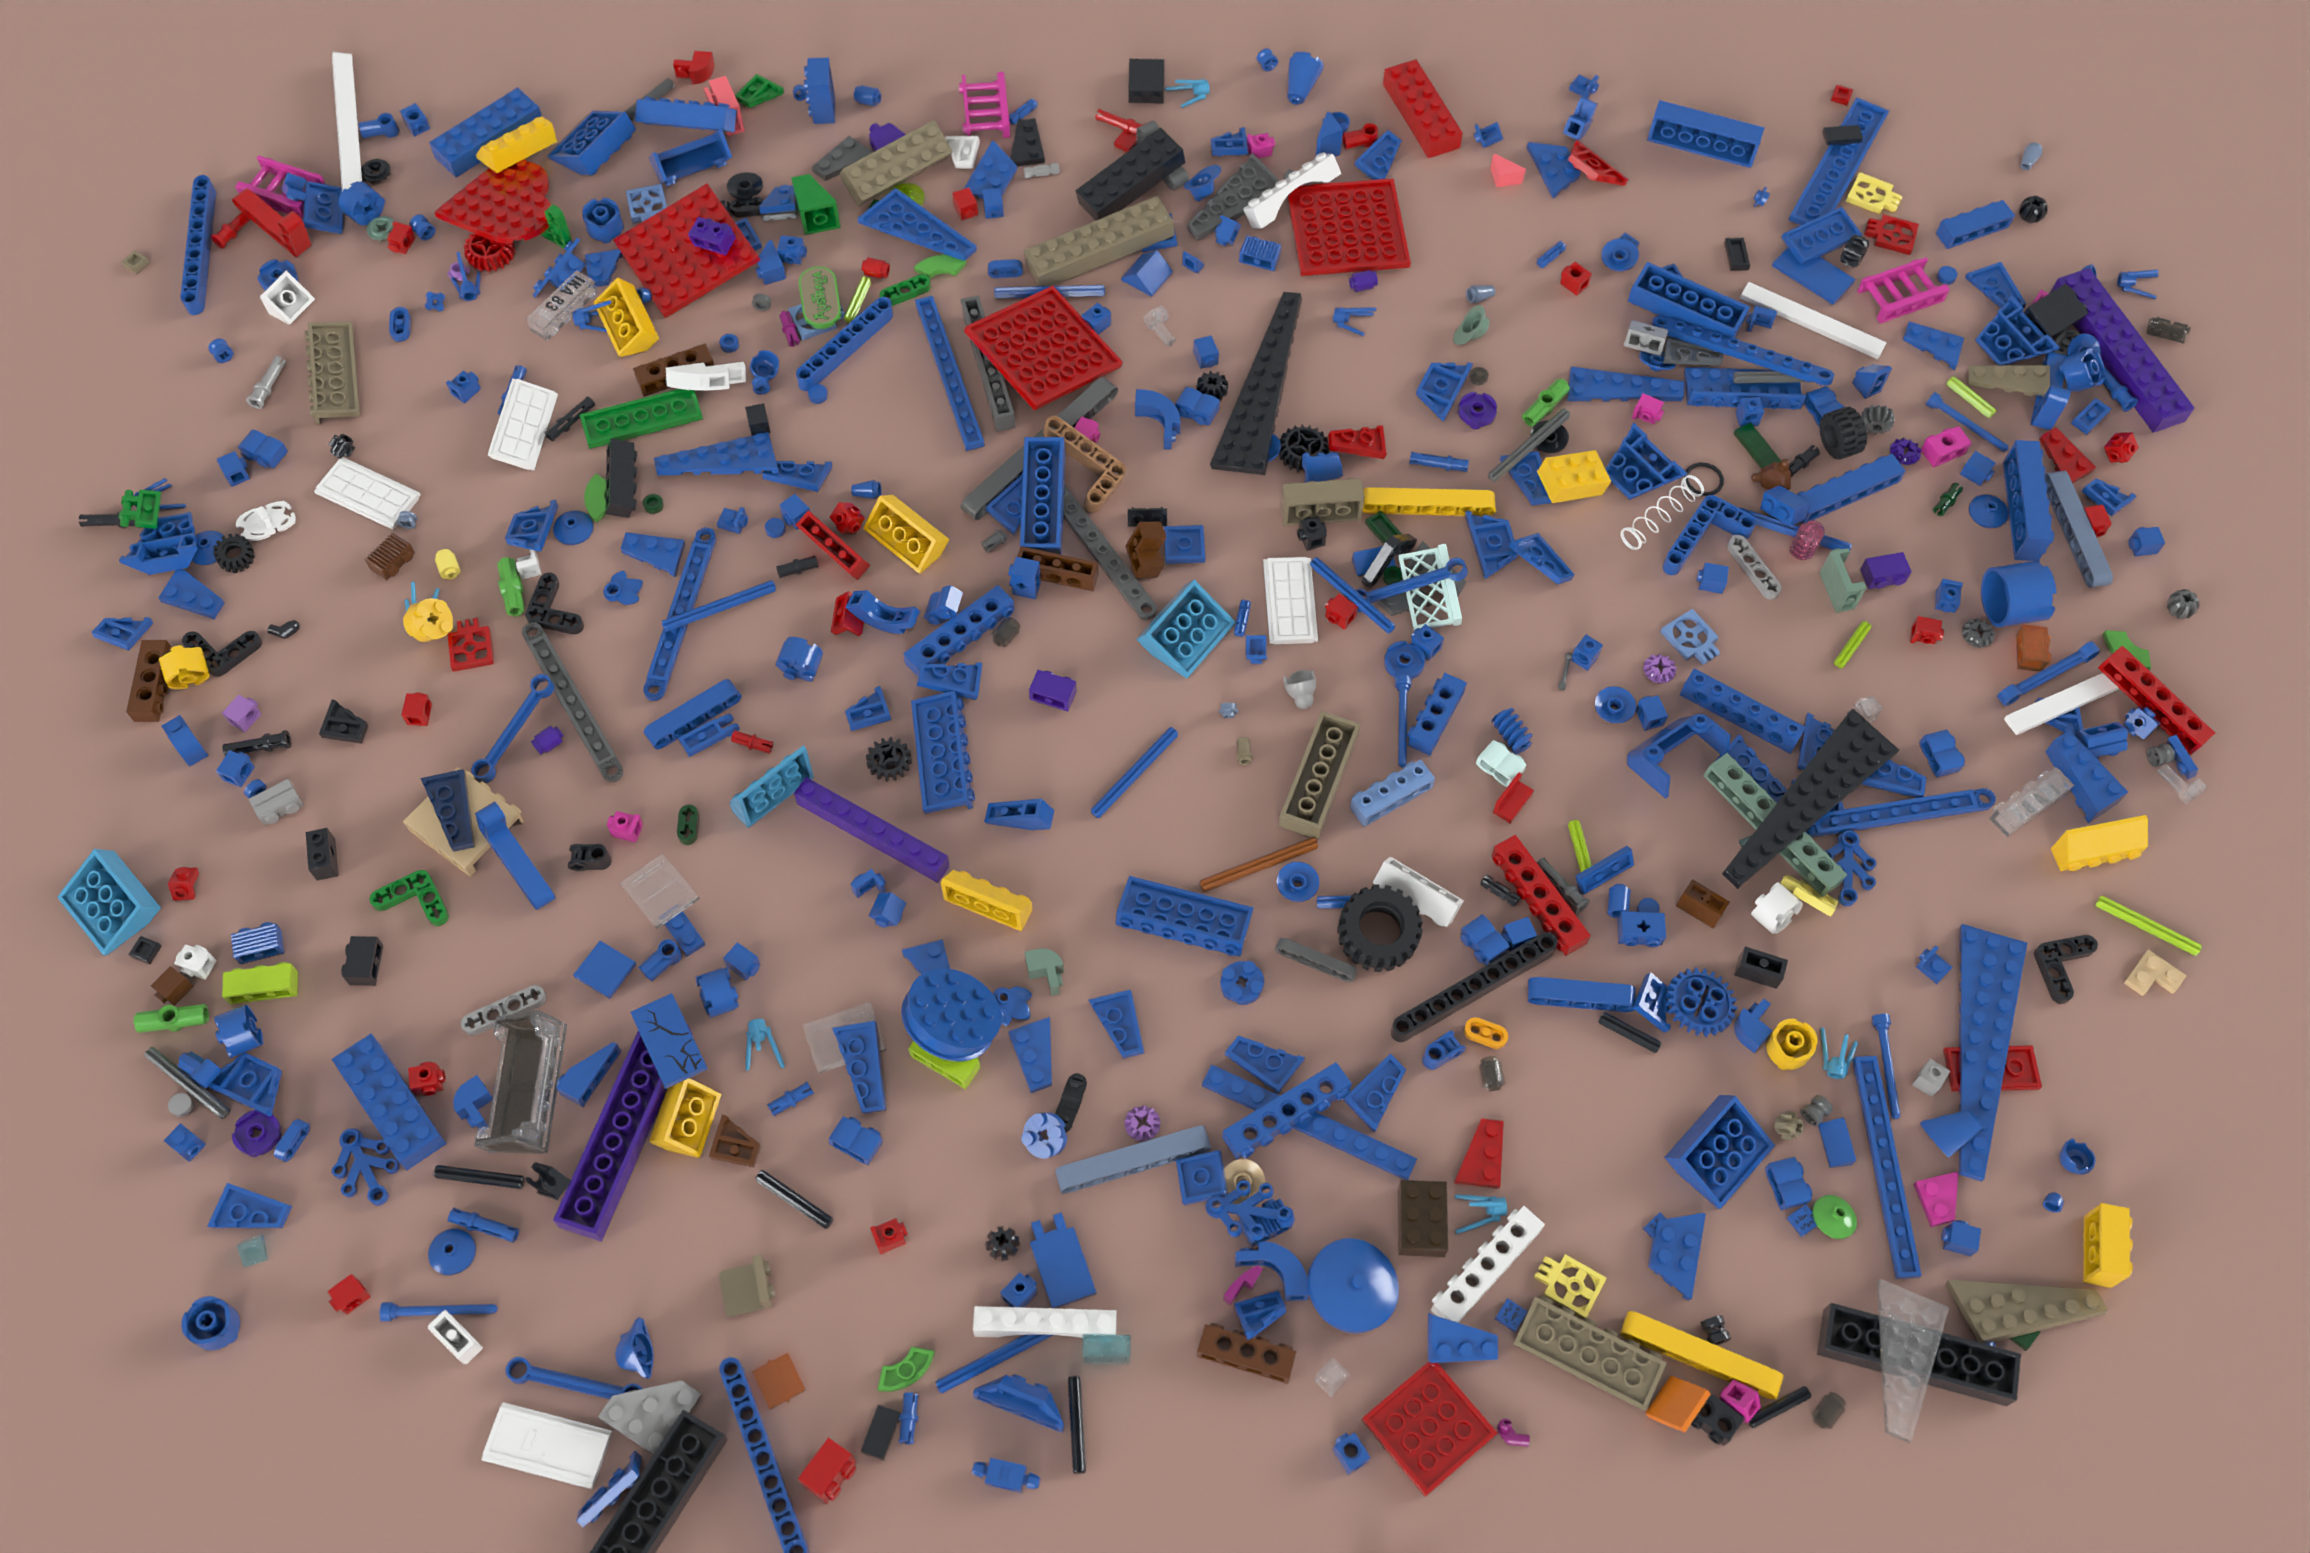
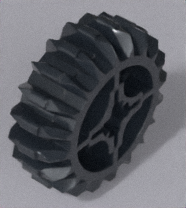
M1302 424L1298 428L1294 425L1293 430L1288 428L1286 433L1281 435L1279 458L1283 461L1284 466L1289 465L1290 470L1295 468L1297 473L1300 470H1303L1305 473L1302 466V456L1304 453H1308L1310 457L1316 456L1318 453H1330L1328 437H1324V431L1319 432L1318 427L1311 429V425L1304 427Z

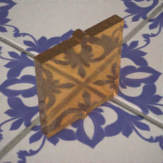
M788 1353L773 1361L768 1360L767 1364L752 1371L770 1410L785 1401L790 1402L791 1398L806 1391Z

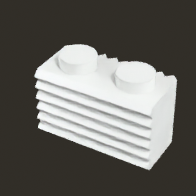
M446 1310L428 1325L431 1333L463 1364H468L483 1348Z

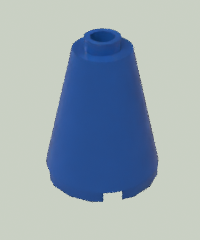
M1295 52L1289 59L1287 98L1292 104L1298 105L1305 101L1323 71V62L1317 56L1316 58L1310 57L1311 53Z

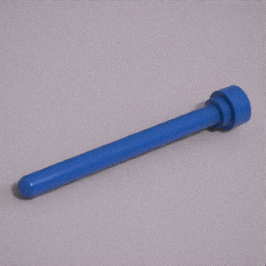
M1934 392L1925 405L1931 409H1940L2003 452L2009 449L2006 443L1945 404L1938 393Z
M1408 675L1395 677V687L1399 691L1398 765L1401 768L1407 764V692L1411 688V677Z
M1877 1014L1871 1018L1873 1027L1879 1033L1891 1116L1893 1119H1899L1900 1108L1887 1031L1891 1025L1890 1015Z
M382 1302L380 1306L381 1322L397 1319L398 1316L440 1315L445 1310L450 1315L494 1314L497 1312V1306L495 1304L398 1307L393 1302Z

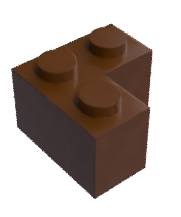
M1139 522L1125 545L1135 578H1157L1164 568V560L1161 558L1159 549L1166 540V532L1163 530L1161 522Z

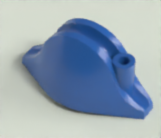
M638 1317L631 1329L620 1336L621 1340L617 1345L615 1358L621 1368L638 1372L642 1377L649 1379L652 1375L654 1361L653 1347L644 1319Z

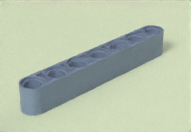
M2067 471L2045 473V482L2048 484L2047 496L2087 587L2094 588L2110 585L2113 581L2112 571Z
M1196 1126L1060 1166L1055 1170L1061 1193L1066 1194L1176 1162V1159L1203 1154L1211 1150L1212 1147L1205 1127Z

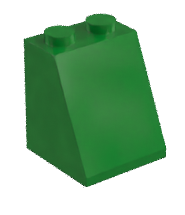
M810 174L791 177L804 235L841 228L836 200Z

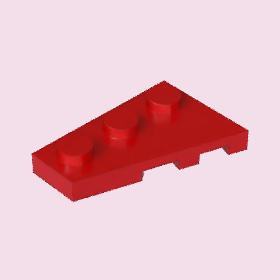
M1383 425L1373 429L1362 427L1361 430L1355 431L1352 429L1333 430L1328 435L1329 451L1384 459L1387 455Z
M2057 427L2040 437L2039 440L2048 458L2052 459L2056 466L2054 468L2055 471H2067L2072 484L2090 474L2096 468Z
M1481 1118L1455 1179V1184L1500 1188L1504 1121Z

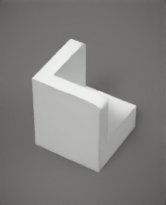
M530 550L531 555L517 559L516 566L522 580L542 575L538 556L534 550Z

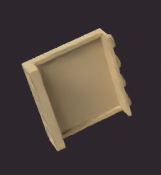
M466 770L475 843L474 848L452 851L429 797L403 823L412 834L471 877L476 872L473 864L491 847L478 828L475 813L495 801L506 817L508 829L516 820L521 824L524 821L520 815L522 812L514 804L508 805L502 795L492 793L487 784L483 781L477 782L474 775Z

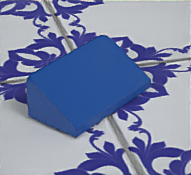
M1383 546L1353 553L1352 563L1357 577L1366 574ZM1394 558L1392 559L1388 567L1395 566Z
M1845 1118L1820 1123L1818 1127L1829 1167L1852 1165L1856 1161Z

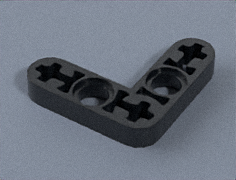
M1409 533L1391 536L1364 575L1362 583L1370 589L1374 587L1394 556L1409 553L1416 545L1417 539Z
M544 573L539 578L525 612L528 623L536 622L544 629L568 634L580 633L584 629V623L578 614L550 609L559 588V581L554 573ZM541 596L548 597V599L543 603L537 602L538 598ZM552 617H560L559 622L555 624L549 621Z
M195 631L186 633L182 638V643L186 648H194L195 645L191 643L194 640L198 643L197 647L202 648V652L210 651V654L204 658L209 673L215 677L226 674L257 651L262 645V640L255 631L243 633L218 653ZM239 650V654L236 657H229L232 651ZM215 661L220 667H214L212 662Z
M2081 935L2044 942L2034 951L2035 960L2049 994L2056 1003L2065 1004L2074 995L2073 987L2062 961L2091 956L2098 948V942L2093 936ZM2083 943H2085V945H2089L2090 948L2088 949V947H2086V946H2084V947H2080V946H2081ZM2061 945L2068 946L2071 949V954L2062 952ZM2043 950L2045 953H2049L2054 950V952L2051 953L2049 956H2047L2046 954H2042ZM2050 968L2058 971V978H2054L2049 974ZM2058 991L2065 992L2066 995L2059 994Z

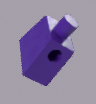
M874 123L869 129L870 146L875 152L906 134L891 123L881 127Z

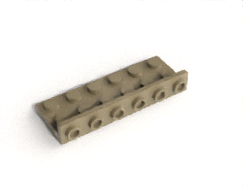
M352 322L308 323V331H305V340L309 342V345H306V355L310 357V360H307V370L311 372V375H308V385L313 389V391H309V400L314 404V406H310L311 418H315L316 425H319L320 418L360 417Z
M1543 1295L1540 1298L1534 1297L1513 1345L1646 1411L1667 1362L1662 1360L1663 1356L1652 1350H1649L1648 1353L1641 1350V1345L1630 1339H1627L1626 1342L1619 1339V1334L1611 1329L1605 1328V1331L1597 1328V1323L1589 1318L1584 1317L1581 1320L1575 1317V1312L1565 1306H1562L1561 1309L1553 1306L1554 1301Z

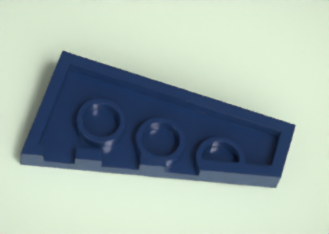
M461 769L420 778L452 851L474 848L475 843L465 771Z

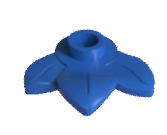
M625 571L615 573L611 577L610 583L604 588V597L608 601H618L623 605L634 604L639 601L637 593L641 590L643 581L627 579Z
M1016 986L1010 990L1001 987L993 992L1000 1007L1001 1024L1008 1026L1012 1018L1018 1020H1028L1030 1018V1009L1026 1003L1032 997L1030 991ZM1000 995H1005L1007 1000L1002 1001Z

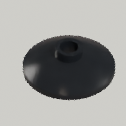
M751 172L736 174L727 182L728 193L739 199L752 198L763 189L761 177Z
M1549 420L1535 424L1531 430L1530 437ZM1563 425L1559 426L1536 448L1545 453H1557L1563 450L1569 441L1568 431Z

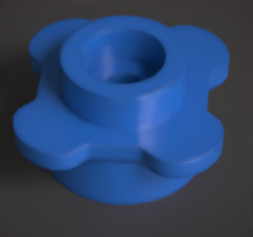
M1766 186L1762 191L1758 190L1753 198L1755 200L1754 207L1757 204L1763 206L1769 198L1770 193L1766 191Z
M427 292L425 308L427 310L437 309L442 311L444 309L443 300L445 295L443 293Z

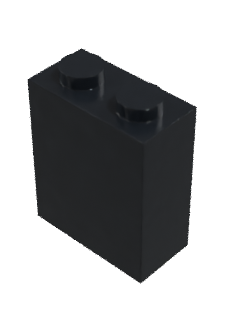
M1129 59L1128 103L1164 104V59Z
M2067 284L2062 285L2035 302L2024 312L2045 336L2048 334L2052 339L2083 320L2088 314L2086 306L2078 300L2074 290L2068 287Z

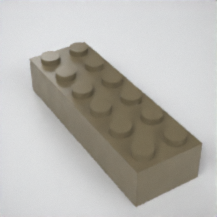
M933 120L843 168L839 176L859 207L948 159L953 151L937 123Z
M1321 711L1281 811L1279 827L1311 838L1315 837L1319 840L1357 741L1361 724Z

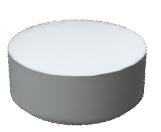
M185 1093L175 1094L168 1102L169 1111L177 1117L188 1115L194 1107L193 1099Z

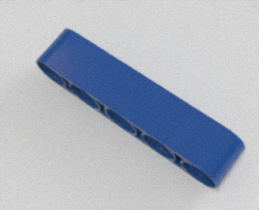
M725 679L650 723L644 729V734L655 749H662L676 741L679 737L737 704L741 700L742 695L730 679Z
M1532 977L1528 979V1002L1531 1004L1615 1012H1632L1635 1010L1633 1009L1636 1001L1635 987L1632 985L1546 977Z

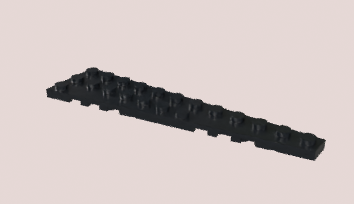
M1283 292L1210 463L1212 469L1258 475L1266 474L1269 460L1268 453L1272 446V434L1275 431V420L1278 417V408L1281 403L1288 369L1287 362L1288 358H1290L1291 344H1293V334L1297 326L1302 302L1301 293Z
M1852 708L1730 862L1722 875L1739 889L1899 752V749Z

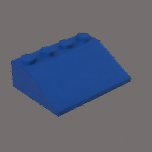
M592 111L547 156L549 159L580 175L591 176L598 171L602 164L609 160V157L621 148L625 141L632 137V133L636 128L625 112Z
M1719 1095L1664 1158L1678 1175L1716 1208L1721 1209L1775 1147V1144L1735 1095Z

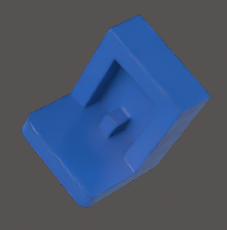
M1498 122L1483 129H1480L1478 124L1474 125L1476 132H1474L1477 143L1481 142L1483 148L1503 140Z
M287 173L281 190L291 200L298 201L300 199L305 201L307 194L303 188L306 180L300 176Z
M1755 306L1753 312H1749L1746 323L1749 324L1747 331L1751 332L1753 325L1771 329L1777 311Z
M1246 635V660H1250V664H1262V660H1267L1266 635Z
M872 869L856 876L853 882L850 883L852 891L857 898L873 887H876L880 893L886 892L885 879L880 873L876 874Z

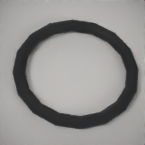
M1699 462L1688 467L1686 470L1687 475L1695 467L1703 466L1713 469L1720 478L1718 488L1714 491L1704 492L1702 496L1715 495L1722 489L1724 477L1716 466ZM1686 478V484L1693 493L1701 494V491L1692 487L1688 478Z

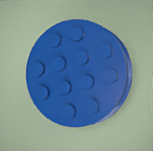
M932 969L918 976L912 983L901 1007L902 1021L910 1037L928 1053L950 1061H968L981 1056L989 1048L1001 1026L1000 1007L992 992L978 979L954 969Z

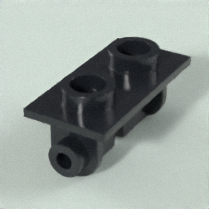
M1131 507V509H1128V527H1137L1139 522H1161L1162 526H1167V508L1145 509Z

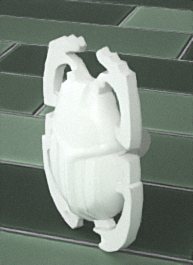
M278 501L267 504L265 507L261 506L245 512L237 519L236 527L244 528L241 536H244L246 540L258 541L275 534L276 529L281 532L295 524L296 516L293 512L291 517L285 515V507L291 510V506L285 501ZM274 507H282L281 509H272Z

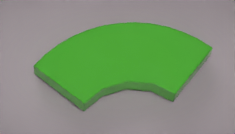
M936 255L919 262L914 269L915 272L927 275L930 279L939 274L956 276L966 265V260L963 261L948 255Z
M597 473L587 484L584 494L587 511L596 523L606 515V480Z
M2105 630L2103 637L2112 654L2123 645L2148 670L2151 669L2149 650L2141 649L2134 645L2124 631Z
M911 1346L908 1355L901 1362L892 1366L882 1367L877 1390L893 1392L907 1388L917 1382L930 1367L935 1351Z

